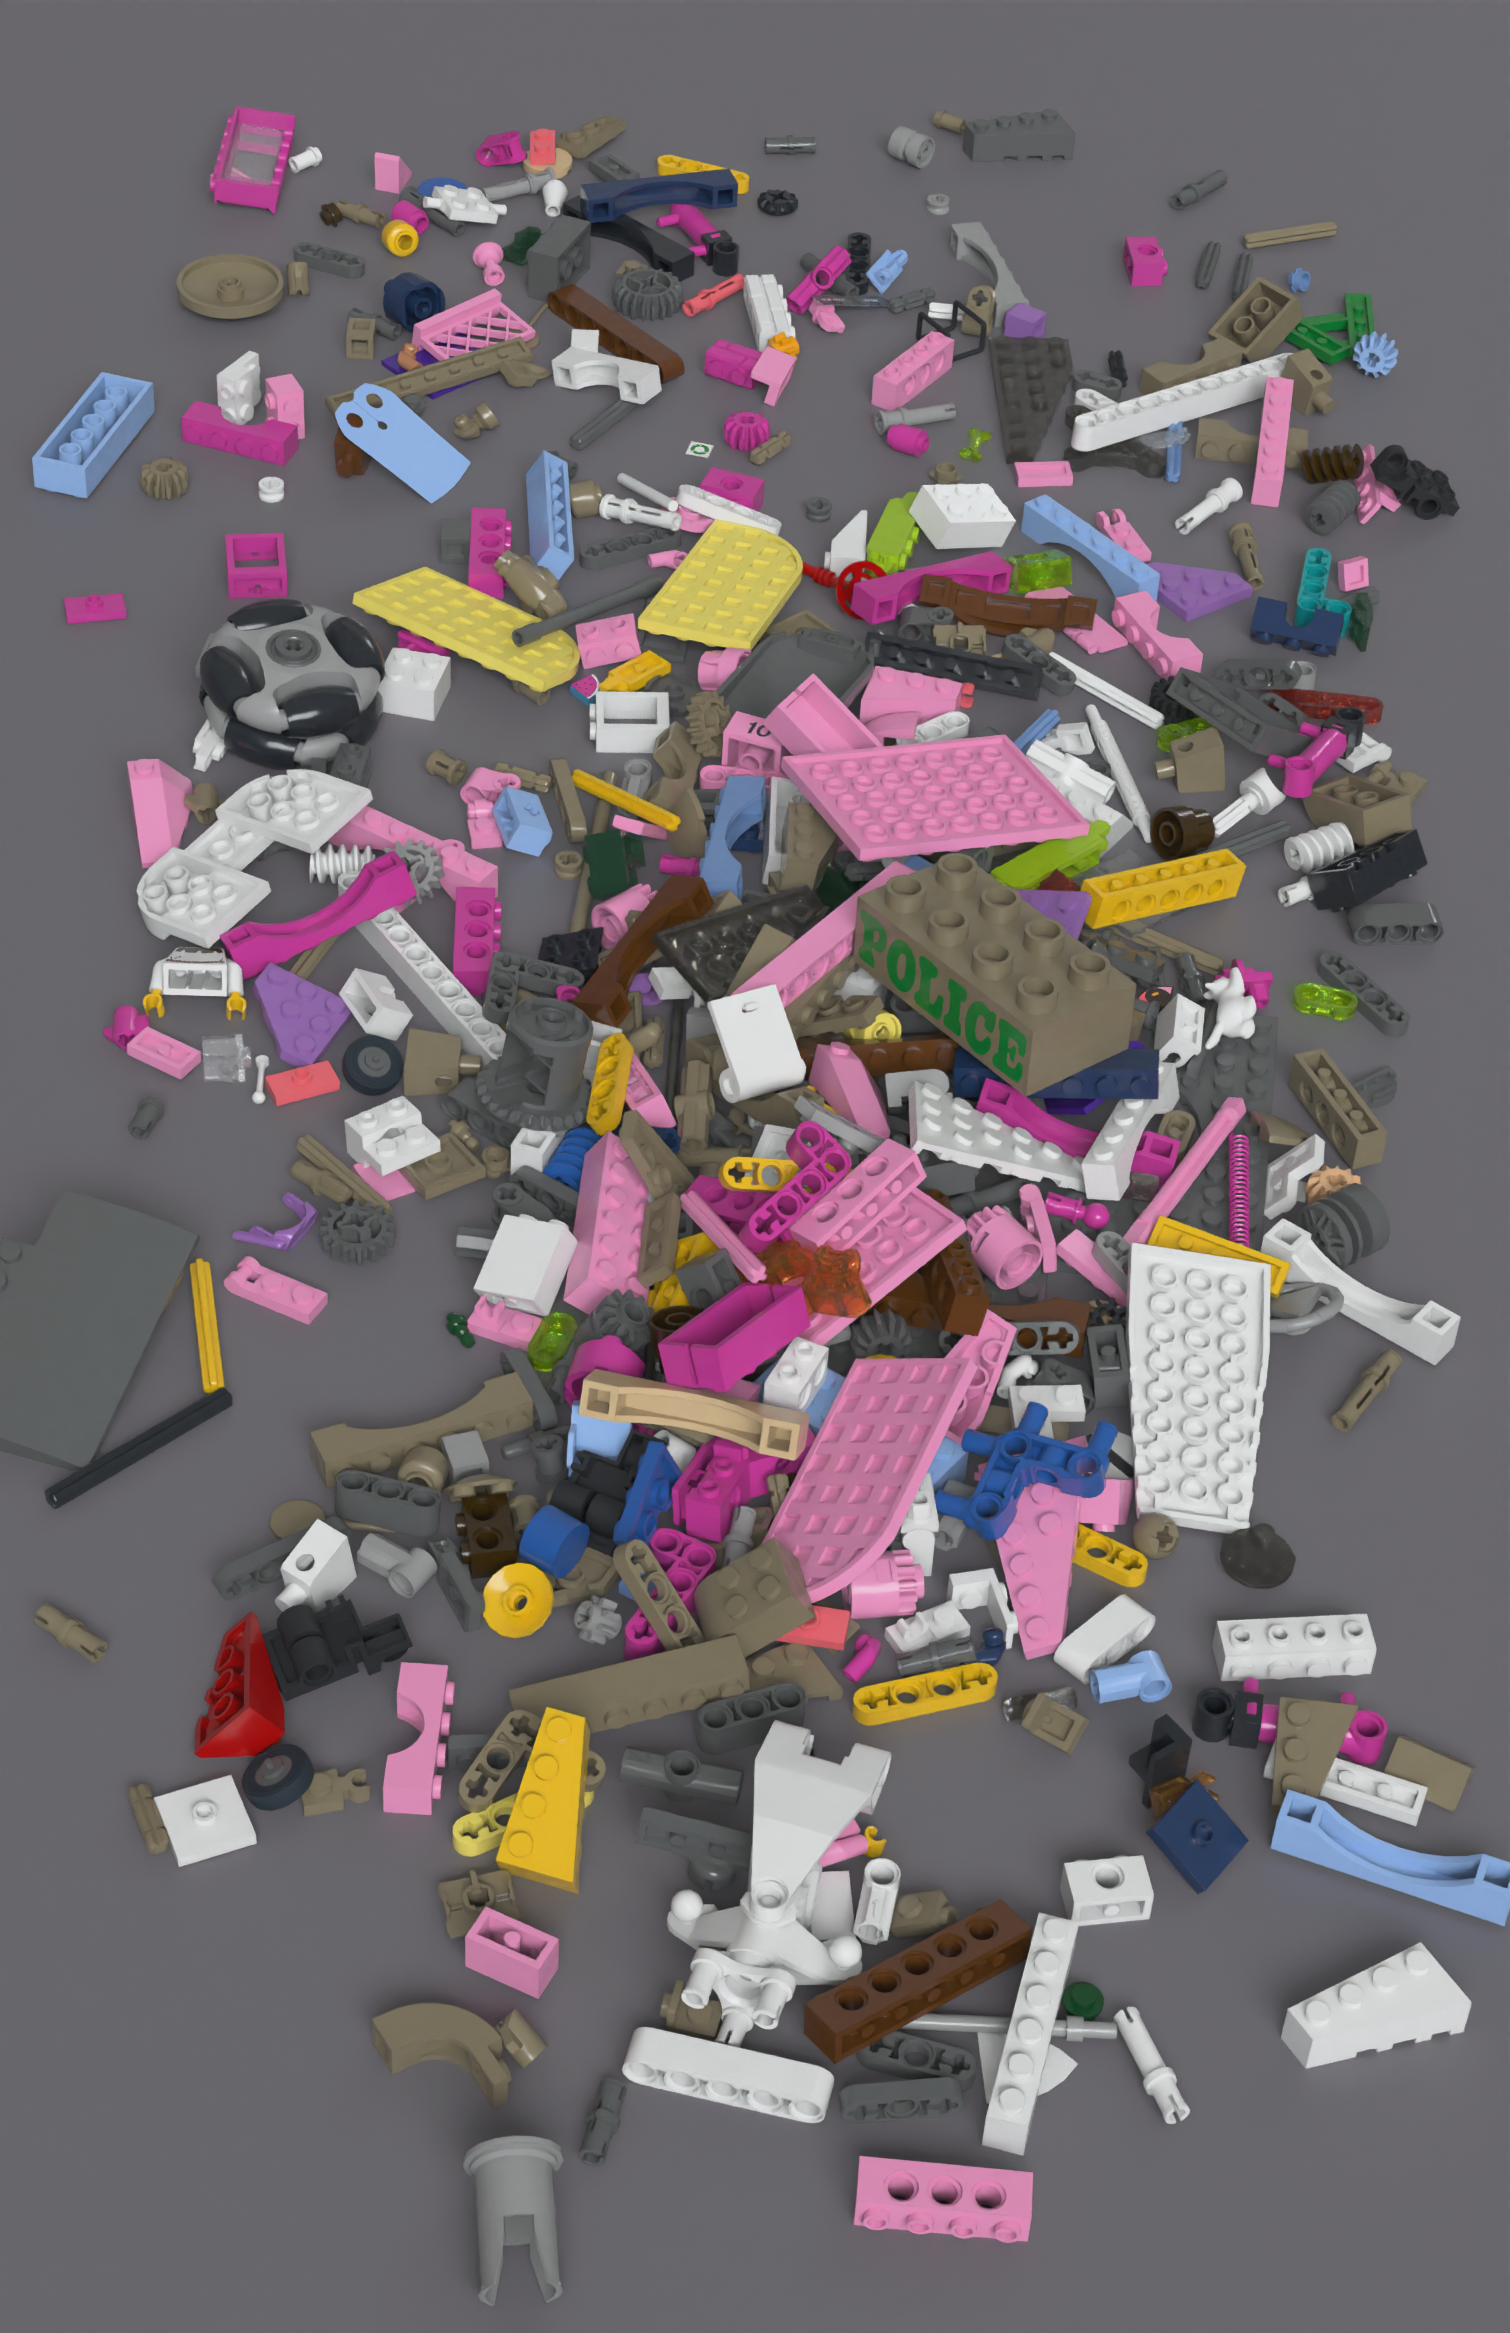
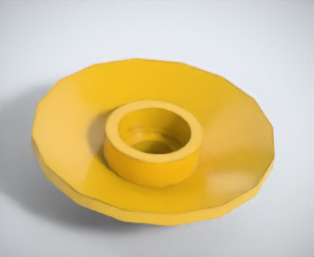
M515 1563L504 1566L493 1574L484 1588L485 1612H483V1617L489 1627L503 1637L517 1639L529 1636L540 1629L551 1614L554 1602L552 1584L544 1572L531 1564ZM527 1598L525 1607L519 1610L518 1604L520 1600Z

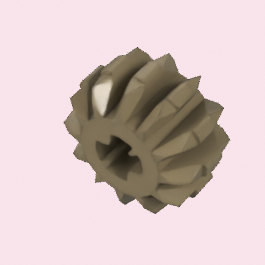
M160 457L159 460L151 459L148 464L142 465L140 483L143 492L147 493V497H156L157 501L161 499L169 501L170 498L178 499L181 494L187 493L189 475L187 467L182 465V461H173L172 457L168 459Z

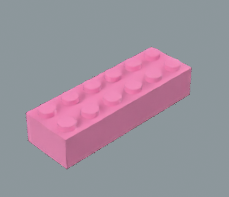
M609 1131L584 1155L573 1236L577 1239L578 1245L568 1266L563 1299L588 1315L607 1295H611L616 1289L622 1295L629 1289L632 1291L633 1297L639 1298L643 1296L646 1305L649 1287L645 1288L637 1281L645 1205L649 1204V1189L622 1146L620 1138Z

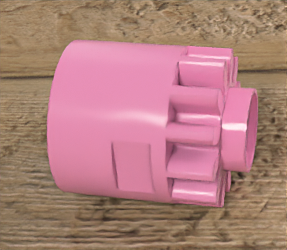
M639 883L593 908L591 915L593 928H604L601 942L604 948L608 950L618 944L629 930L627 922H625V916L628 915L630 910L644 911L658 893L657 890L651 892L649 884L643 886Z
M995 1205L992 1210L986 1206L983 1211L975 1213L967 1221L966 1227L968 1230L964 1232V1237L975 1263L999 1288L1007 1290L1021 1285L1032 1276L1040 1265L1044 1253L1042 1244L999 1205Z
M909 1549L884 1551L871 1567L841 1589L844 1610L850 1611L852 1620L914 1615V1612H916L915 1602L924 1597V1576L921 1565H913V1556L910 1554Z

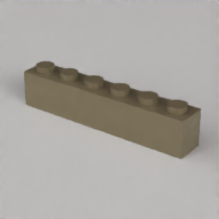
M737 1634L508 1690L511 1712L526 1710L543 1719L546 1707L585 1717L590 1734L608 1729L622 1728L625 1725L644 1720L659 1719L665 1715L685 1710H695L714 1701L751 1692L749 1670ZM521 1724L518 1728L516 1727L517 1733H526L527 1726L525 1724Z

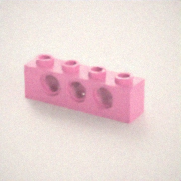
M931 331L873 376L871 404L887 411H894L897 407H902L952 368L954 339L946 337L940 332Z
M889 1138L886 1139L789 1228L801 1254L829 1268L927 1177L917 1153Z
M859 2156L854 2225L866 2226L872 2230H883L886 2228L909 2230L915 2234H951L963 2239L982 2237L997 2239L1005 2243L1016 2241L1028 2242L1032 2219L1033 2172ZM893 2197H903L906 2200H897ZM937 2201H946L950 2204H941ZM980 2205H989L993 2208H984Z

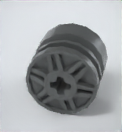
M1358 1183L1347 1184L1330 1193L1328 1197L1320 1198L1315 1203L1304 1206L1298 1213L1296 1222L1298 1227L1312 1234L1311 1240L1341 1270L1346 1268L1347 1265L1354 1264L1359 1258L1367 1257L1382 1249L1388 1243L1390 1235L1389 1219L1383 1205L1373 1192L1366 1186Z

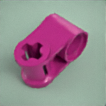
M517 130L488 136L476 151V159L485 167L515 164L523 161L528 155L521 146L519 140L521 135Z

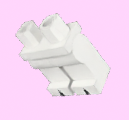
M926 1473L889 1548L890 1551L909 1549L910 1554L913 1556V1565L920 1564L923 1576H931L935 1545L934 1532H938L939 1520L931 1475Z

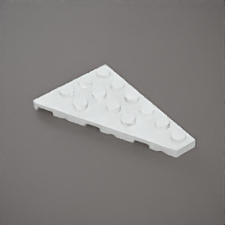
M914 1080L908 1090L910 1149L917 1154H920L922 1149L932 1151L941 1160H951L976 1168H981L986 1163L995 1167L1002 1174H1012L1019 1178L1040 1182L1043 1177L1051 1178L1058 1187L1072 1188L1086 1193L1081 1164L1084 1158L1080 1156L1072 1157L1062 1152L1054 1143H1043L1033 1138L1023 1128L1015 1127L1014 1129L1004 1124L999 1117L992 1113L986 1112L984 1114L973 1109L971 1104L964 1099H953L943 1094L933 1084H922Z

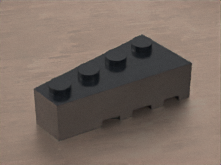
M1417 829L1394 832L1307 874V878L1318 910L1331 909L1332 913H1336L1352 906H1359L1382 891L1393 887L1397 882L1417 875V870L1428 863Z

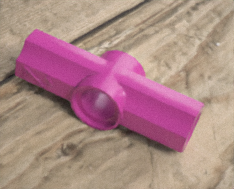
M835 245L811 271L804 275L803 280L786 297L787 307L791 312L799 316L802 315L814 300L811 295H821L833 285L834 280L852 262L850 254L845 248ZM816 275L820 278L821 285L817 283Z

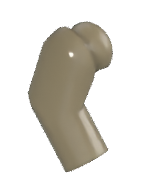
M648 1022L645 1026L634 1030L628 1038V1041L633 1046V1052L640 1062L642 1052L655 1045L660 1039L662 1029L656 1022Z

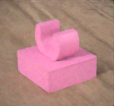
M1358 556L1337 562L1339 590L1347 592L1369 586L1368 558Z

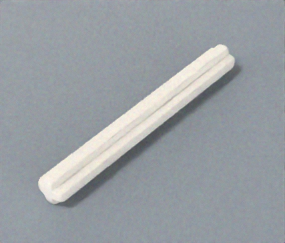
M1055 652L1049 654L1075 673L1077 678L1075 685L1154 730L1163 725L1164 715Z

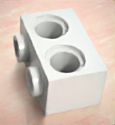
M798 1336L793 1339L765 1381L763 1404L805 1412L826 1380L829 1348Z

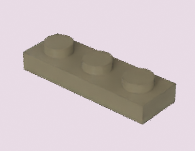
M673 1191L645 1205L637 1281L645 1288L659 1281H664L674 1274L681 1200Z

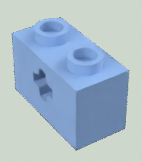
M505 786L492 808V813L504 844L508 849L539 857L544 847L550 843L553 834L540 799L536 794Z

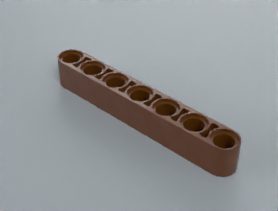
M570 284L548 293L547 304L553 314L575 329L599 330V345L616 357L658 365L661 384L683 375L685 370L684 363L676 352L576 285Z

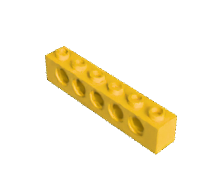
M1226 848L1085 879L1080 891L1088 892L1092 897L1085 923L1092 929L1236 897L1247 866Z

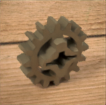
M709 690L696 693V696L690 698L692 704L686 707L690 712L689 716L685 717V720L690 723V727L687 728V733L691 737L690 742L691 744H697L696 752L703 753L704 758L722 756L723 731L733 717L729 711L730 706L723 704L724 697L718 696L717 691L710 692Z

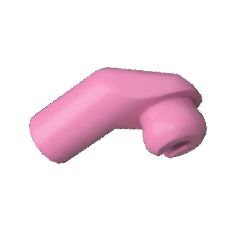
M677 550L648 554L647 562L650 569L665 566L676 570L688 554Z

